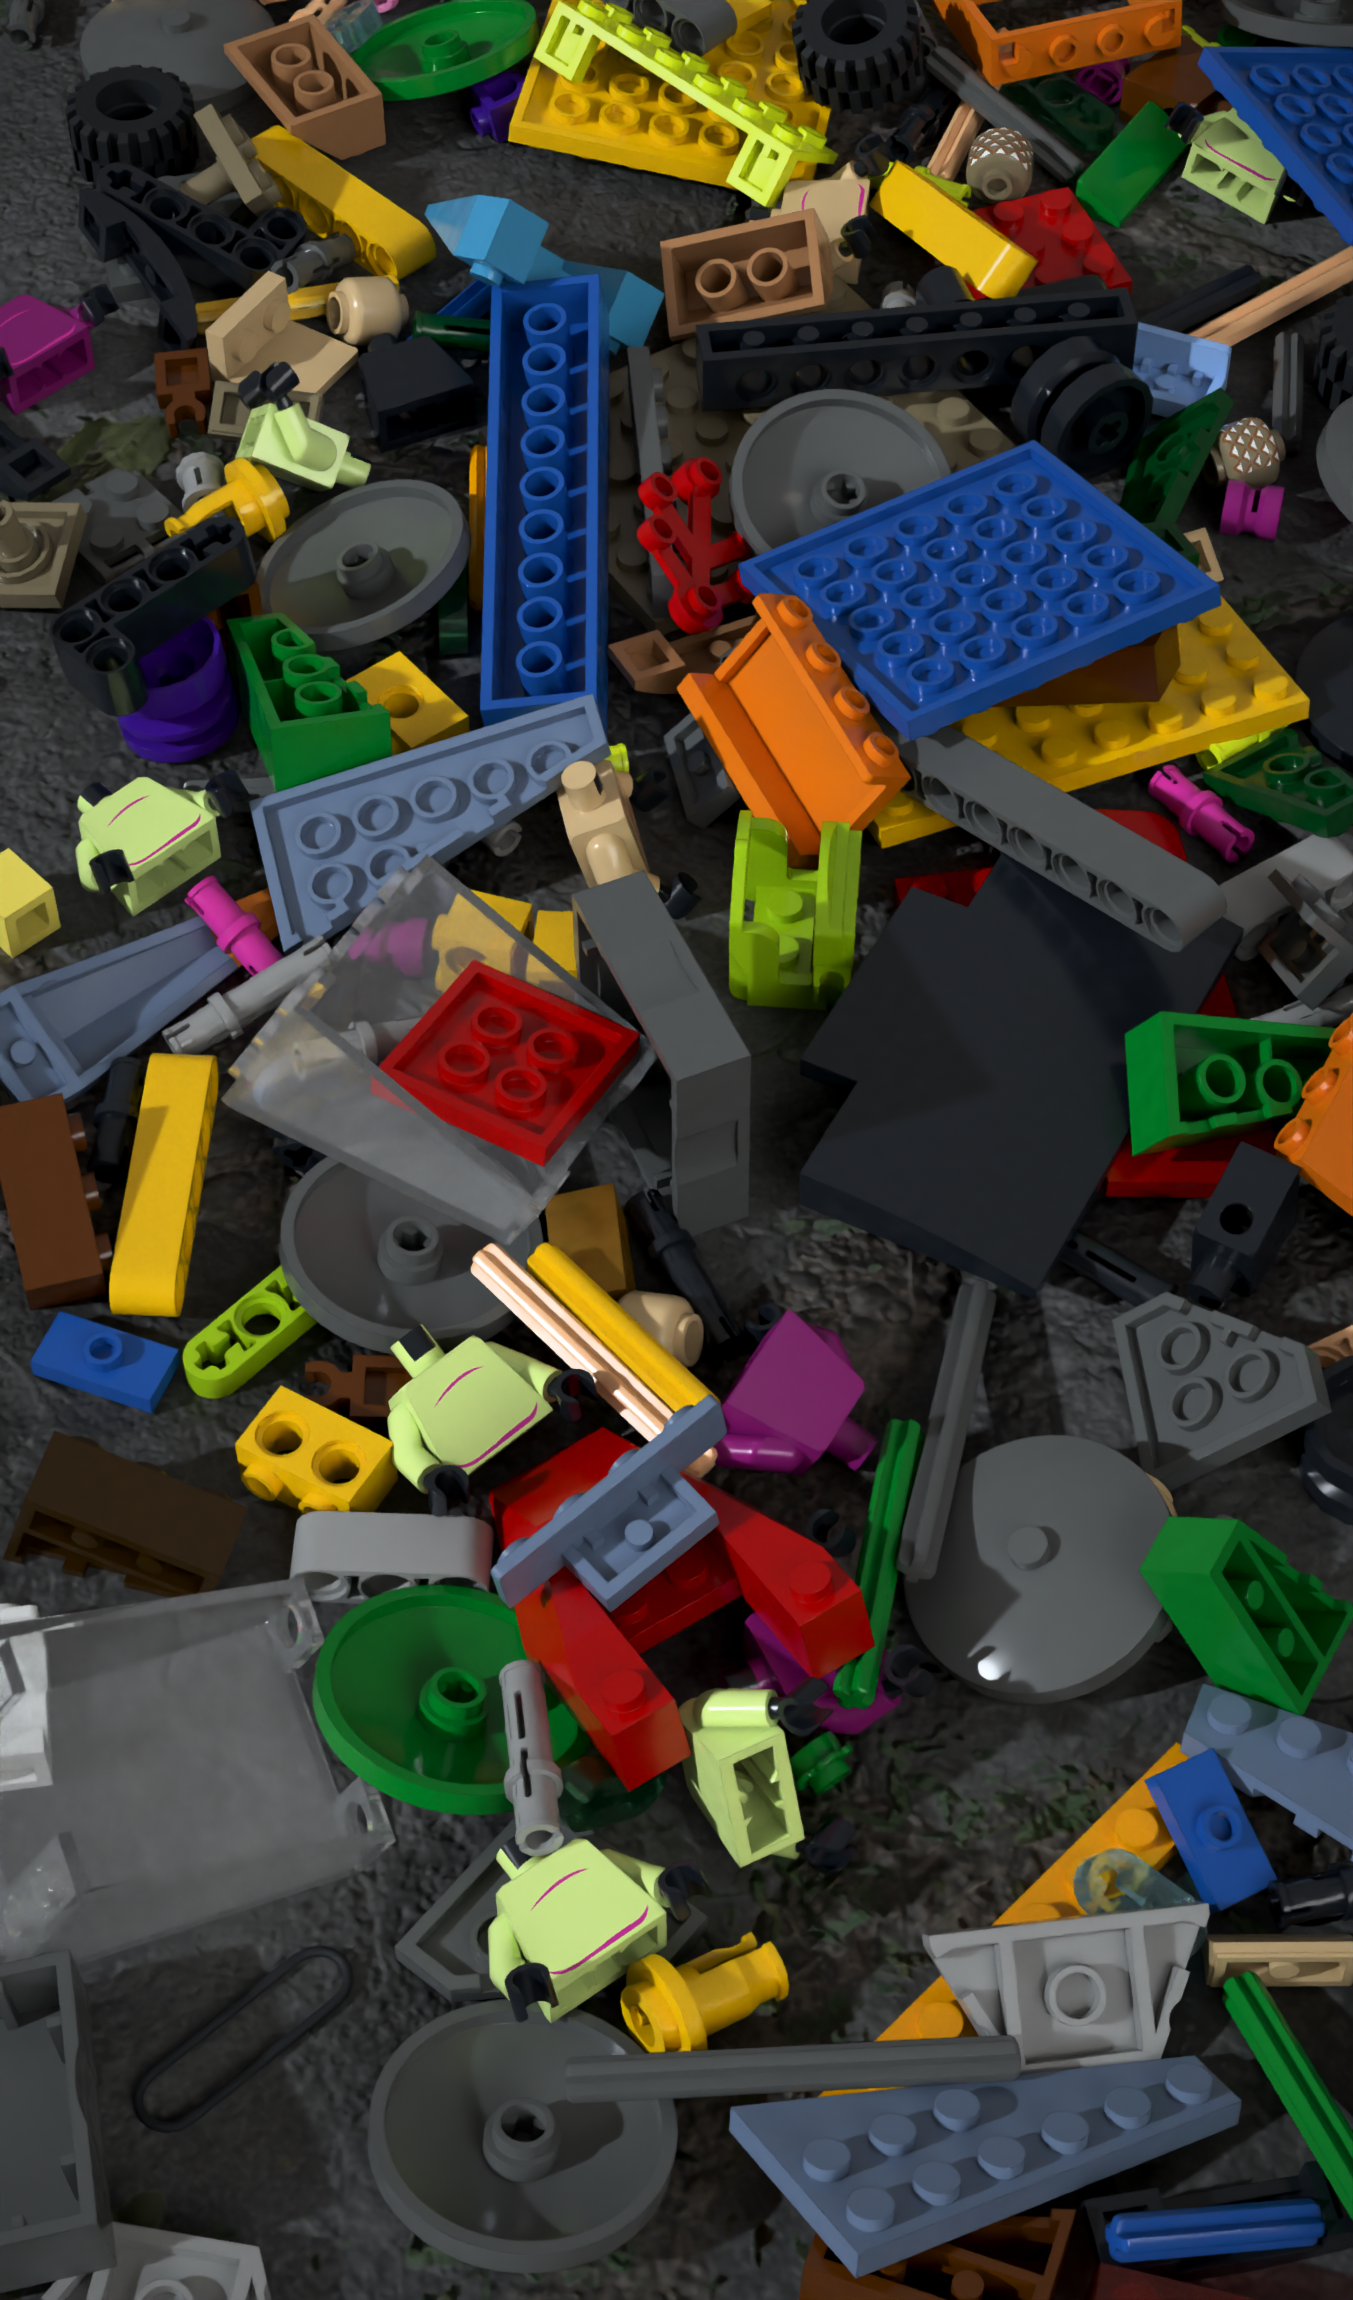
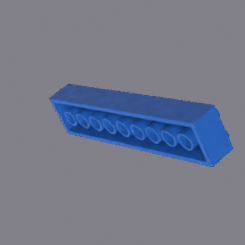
M598 273L525 281V284L507 283L500 284V287L491 286L480 713L486 727L593 693L608 741L609 316L600 275Z

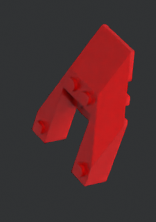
M602 1427L488 1491L501 1553L517 1539L522 1537L530 1538L550 1522L559 1506L570 1496L580 1492L586 1493L605 1478L614 1462L621 1455L631 1449H641L642 1447ZM685 1470L679 1474L717 1512L719 1525L615 1610L609 1613L566 1566L562 1567L514 1606L527 1659L538 1663L542 1667V1672L544 1671L546 1684L629 1792L692 1755L675 1699L640 1657V1654L740 1596L746 1600L810 1677L820 1679L875 1646L861 1589L824 1547L758 1508Z

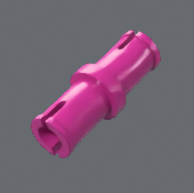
M1171 764L1163 767L1164 772L1171 777V780H1168L1160 771L1155 773L1148 785L1149 794L1159 800L1179 818V824L1185 832L1192 836L1199 835L1230 863L1239 860L1238 854L1231 849L1232 846L1243 856L1248 853L1254 842L1255 835L1253 831L1244 827L1223 809V802L1219 796L1210 790L1202 791L1183 775L1175 765Z
M215 876L206 877L189 891L188 897L184 900L185 903L192 907L218 937L216 944L224 954L232 953L252 977L284 958L260 930L262 923L253 912L246 914L219 884Z

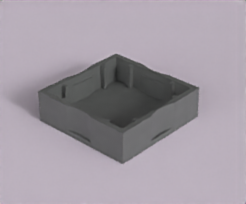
M644 870L573 893L574 955L578 979L576 1005L640 1033L637 1054L601 1096V1101L626 1141L649 1189H656L661 1193L668 1210L680 1229L688 1230L691 1236L748 1217L750 1052Z
M70 1949L0 1964V2293L117 2267L89 1995Z

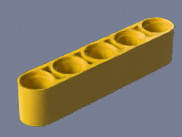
M274 125L251 138L258 152V155L251 158V160L258 159L265 172L268 171L284 197L277 202V205L295 210L302 215L306 221L307 228L322 239L335 232H339V236L343 233L347 234L355 245L356 253L353 261L374 276L392 274L400 281L436 257V247L432 235L418 219L303 140L291 135L284 127Z
M897 159L869 203L872 209L943 264L956 268L965 281L991 299L1016 297L1038 262L1036 258L930 179Z
M152 1053L150 1056L111 1266L109 1302L112 1314L180 1317L217 1104L219 1070L215 1055Z

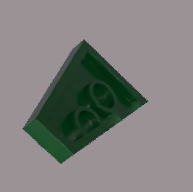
M1221 387L1146 429L1141 439L1132 449L1120 507L1138 522H1176L1234 404V401Z
M1290 727L1202 772L1205 790L1214 792L1222 800L1228 801L1236 807L1247 808L1269 816L1274 821L1288 823L1313 832L1318 837L1330 838L1342 835L1353 825V778L1339 767H1326L1322 764L1321 752L1312 745L1304 748L1300 746L1298 734Z

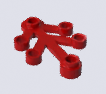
M707 457L688 459L672 474L671 479L663 473L654 472L638 487L641 501L654 514L638 527L637 537L642 546L652 553L674 587L672 597L668 602V609L672 619L683 631L693 635L700 634L701 632H710L720 625L723 620L722 608L737 602L750 604L756 598L741 583L739 569L729 576L727 582L715 586L710 585V571L738 560L746 561L753 557L746 549L741 536L736 530L729 535L728 539L710 545L711 500L719 493L723 476L717 464ZM677 496L688 506V526H686L672 505ZM672 543L675 544L686 561L687 569L670 547Z

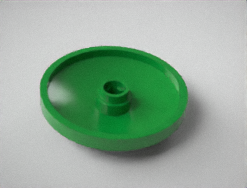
M455 0L415 11L375 29L359 40L348 51V54L382 93L383 101L422 99L464 89L510 68L536 47L541 29L534 7L524 0Z
M419 1585L382 1593L358 1604L347 1612L328 1633L319 1653L313 1679V1708L319 1728L330 1748L352 1772L365 1782L405 1803L436 1812L457 1815H490L514 1811V1805L506 1798L504 1789L505 1773L510 1766L505 1733L502 1688L499 1684V1674L505 1665L513 1661L528 1660L523 1648L514 1607L509 1608L499 1595L483 1590L454 1585ZM545 1682L553 1762L561 1769L563 1786H565L583 1765L592 1742Z

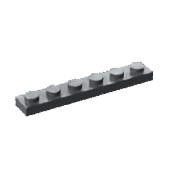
M649 346L627 348L628 393L638 485L643 483L654 472L672 476L670 442L660 443V439L668 438L666 405H656L655 403L663 402L662 369H651ZM640 499L642 522H644L654 513ZM675 499L672 505L677 511V500ZM672 543L670 545L675 553H680L675 544ZM646 550L653 618L671 617L668 602L672 597L674 587L652 553ZM679 558L685 567L684 558Z

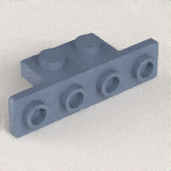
M710 1394L695 1406L687 1405L682 1407L668 1419L660 1434L641 1449H631L621 1455L614 1462L605 1478L586 1493H576L566 1499L556 1510L553 1519L530 1538L522 1537L511 1543L502 1552L497 1564L491 1569L492 1578L502 1601L509 1608L514 1607L562 1567L566 1566L603 1607L611 1613L719 1525L717 1512L679 1473L727 1434L721 1404Z

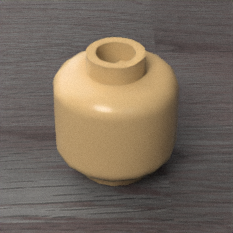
M347 277L328 296L326 305L327 322L331 332L338 334L342 342L353 347H365L369 345L374 337L383 333H390L397 338L401 326H405L408 322L409 305L406 296L399 294L397 286L389 277Z
M635 1290L628 1292L619 1299L617 1303L682 1365L687 1368L696 1364L703 1347L704 1328L699 1315L694 1314L693 1308L685 1298L676 1295Z

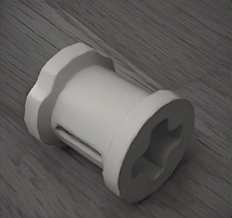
M206 452L192 453L184 457L176 468L177 483L185 491L182 500L183 514L195 502L223 487L222 482L225 479L224 463L219 457ZM197 468L200 469L202 483H199L196 479L195 469ZM220 510L219 512L213 514L212 516L208 517L207 519L203 520L202 522L198 523L197 525H200L201 523H203V522H205V521H207V520H209V519H211V518L220 517V516H225V515H224L223 511Z

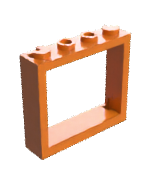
M931 0L932 7L991 86L1181 46L1182 0H1127L1131 6L1002 33L995 31L977 7V5L1001 0ZM1012 43V51L999 52V45Z

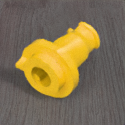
M238 457L225 465L226 485L195 502L185 514L177 519L170 517L164 522L167 535L173 537L176 534L180 535L222 510L225 516L233 517L242 523L247 538L257 532L269 543H273L286 532L285 518L290 515V509L280 485L270 471L260 463L252 465L246 459Z
M750 1932L741 1938V1942L733 1947L714 1949L675 1968L665 1958L657 1954H649L632 1962L627 1970V1987L621 1992L620 2002L622 2014L633 2041L645 2053L708 2050V2036L748 2017L760 2004L772 1998H775L778 2002L788 1996V1975L776 1947L769 1941L756 1950V1938Z

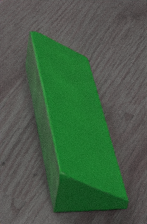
M1148 101L1079 178L1076 198L1089 217L1120 228L1192 146L1191 143L1187 145L1182 142L1177 132L1163 127L1169 116L1154 102Z

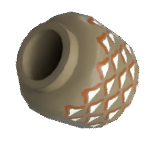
M1001 127L991 128L981 133L973 141L968 154L966 179L967 185L971 186V192L983 203L995 205L1004 201L1020 199L1027 193L1032 181L1035 162L1033 147L1028 139L1016 130Z
M1247 417L1223 425L1201 469L1203 477L1211 489H1219L1224 495H1226L1229 478L1246 481L1251 488H1264L1275 482L1278 478L1280 461H1283L1286 456L1284 441L1276 429L1270 430L1261 419L1255 417Z

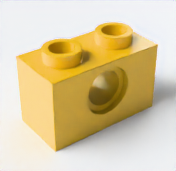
M400 651L346 680L347 683L357 681L367 691V702L371 705L380 703L390 712L392 756L470 732L469 716Z

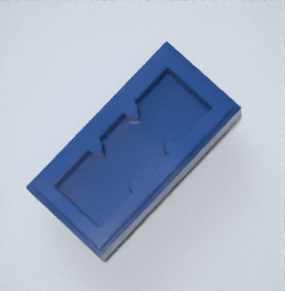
M59 1311L30 1360L33 1375L152 1414L181 1364L179 1349Z
M1214 1748L1203 1751L1144 1780L1202 1901L1209 1903L1210 1914L1226 1909L1267 1888L1269 1881L1277 1880Z

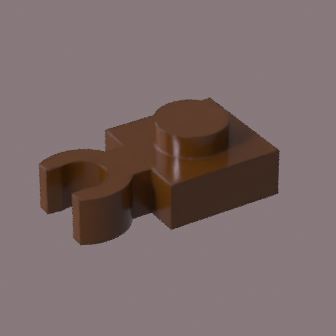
M207 347L154 353L156 395L159 408L165 409L164 416L170 437H178V424L185 419L195 420L199 435L206 434L208 431V420L203 404H210L213 401Z
M353 1354L352 1372H340L335 1365L326 1361H312L305 1364L306 1382L325 1383L330 1389L322 1396L306 1395L303 1397L333 1412H337L339 1408H350V1420L363 1427L388 1428L387 1419L391 1412L388 1401L413 1378L396 1356Z

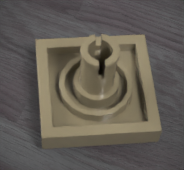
M209 104L193 114L217 155L215 157L217 162L186 182L178 184L179 190L205 206L235 190L236 193H239L244 204L257 218L268 209L279 207L277 202L284 198L270 173L268 171L265 172L257 158L251 160V158L258 155V152L243 127H239L231 113L222 117L212 104Z
M6 500L0 502V608H63L87 520V515L80 503L8 502Z

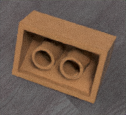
M314 14L223 44L225 55L291 135L340 160L361 155L366 151L386 144L382 93Z
M814 208L660 241L669 338L672 342L696 337V325L791 317L824 310L828 307L834 287L829 237Z

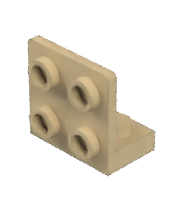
M270 271L264 274L205 330L211 379L213 382L218 380L240 383L255 370L261 374L274 362H286L295 371L300 381L292 390L324 394L358 361V349L290 320L291 308L288 302L286 278Z

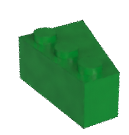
M1168 1516L1139 1568V1572L1216 1688L1303 1716L1353 1619V1604L1346 1599H1334L1322 1590L1323 1582L1312 1573H1299L1287 1564L1288 1555L1240 1519Z

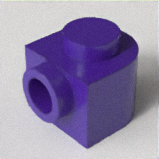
M503 72L470 86L475 107L470 108L469 113L472 123L481 137L491 134L498 144L508 140L510 122L525 81L522 75L514 72Z

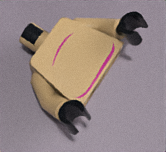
M877 133L867 135L857 144L855 153L860 161L855 162L851 160L831 177L821 180L790 181L785 186L781 209L752 206L749 222L814 208L829 237L833 275L837 274L845 283L858 284L862 258L869 254L872 246L871 242L877 237V232L869 220L870 180H867L866 175L868 173L871 176L883 175L887 172L890 162L887 156L888 146Z
M602 760L595 766L588 761H578L570 764L561 775L563 786L556 790L569 842L588 887L591 888L644 870L671 918L680 919L685 917L702 901L700 896L693 893L698 888V884L690 875L684 872H679L666 886L660 883L659 876L650 874L633 808L629 801L630 799L633 805L640 811L649 812L672 795L671 791L663 790L658 786V783L667 777L665 771L658 766H651L633 780L628 772L616 771L609 760Z

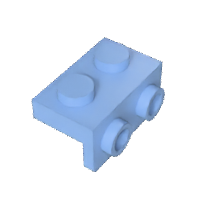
M1138 322L1133 372L1150 388L1153 396L1152 414L1167 418L1220 387L1225 391L1232 348L1226 344Z

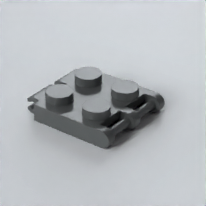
M116 467L86 483L85 487L90 489L86 493L87 496L76 488L50 502L80 503L87 515V520L75 562L101 587L196 527L193 526L180 535L176 534L152 546V543L167 536L164 526L165 520L170 517L177 519L183 513L137 470L128 472ZM130 555H133V557L129 558L128 560H126V561H124V562H122V563H120V564H118V565H116V566H114V567H112V568L109 567V566L115 564L116 562H118V561H120V560H122V559H124V558H126V557H128V556H130Z

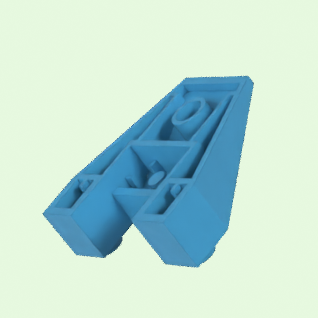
M478 194L428 204L424 215L452 255L472 266L469 274L485 284L500 287V284L507 283L525 284V281L599 273L609 316V355L616 356L619 349L627 350L628 347H643L665 293L629 271L566 261L540 246L550 223L511 199Z

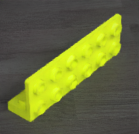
M580 0L579 4L558 1L533 57L568 80L582 82L602 40L746 132L748 136L726 182L764 207L775 208L798 161L824 164L835 163L838 154L825 146L827 138L823 134L805 125H800L799 128H796L785 121L788 113L779 106L766 100H760V103H757L746 96L749 88L743 83L726 75H722L719 79L708 72L710 63L702 57L689 51H683L680 54L669 47L672 39L664 33L645 26L644 30L631 23L634 15L628 10L610 2H607L604 8L591 0Z

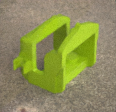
M740 810L735 839L729 920L730 993L738 999L746 1000L749 1006L826 1010L827 1005L835 1006L853 978L862 830H850V822L823 821L818 870L793 869L788 866L789 835L783 824L773 819L752 817V810ZM745 899L755 902L753 921H743ZM812 951H813V971L811 972Z

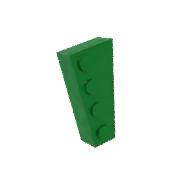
M283 612L226 620L230 676L234 684V691L275 792L392 756L390 712L380 703L371 705L367 702V691L357 681L347 683L340 676V665L330 656L323 657L318 655L315 642Z
M1160 1011L1125 1033L1132 1157L1283 1128L1290 1120L1297 1116L1305 1099L1302 1098L1301 1093L1306 1082L1318 1069L1324 1066L1332 1049L1328 1046V1043L1336 1028Z

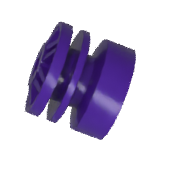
M205 616L139 659L149 688V698L146 704L138 711L117 718L127 747L141 758L159 763L187 762L211 753L225 743L238 725L240 705L234 691L232 678L227 670L228 662L221 637L214 622Z

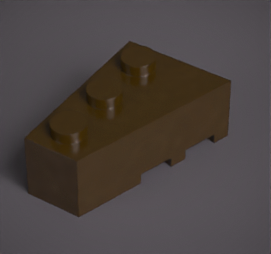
M54 1431L23 1502L3 1560L23 1564L27 1553L65 1561L62 1567L64 1574L84 1578L88 1567L126 1575L124 1580L125 1588L208 1606L222 1577L248 1508L233 1502L228 1495L217 1489L209 1487L197 1488L172 1478L162 1468L152 1463L132 1462L104 1451L101 1445L83 1436L69 1437Z

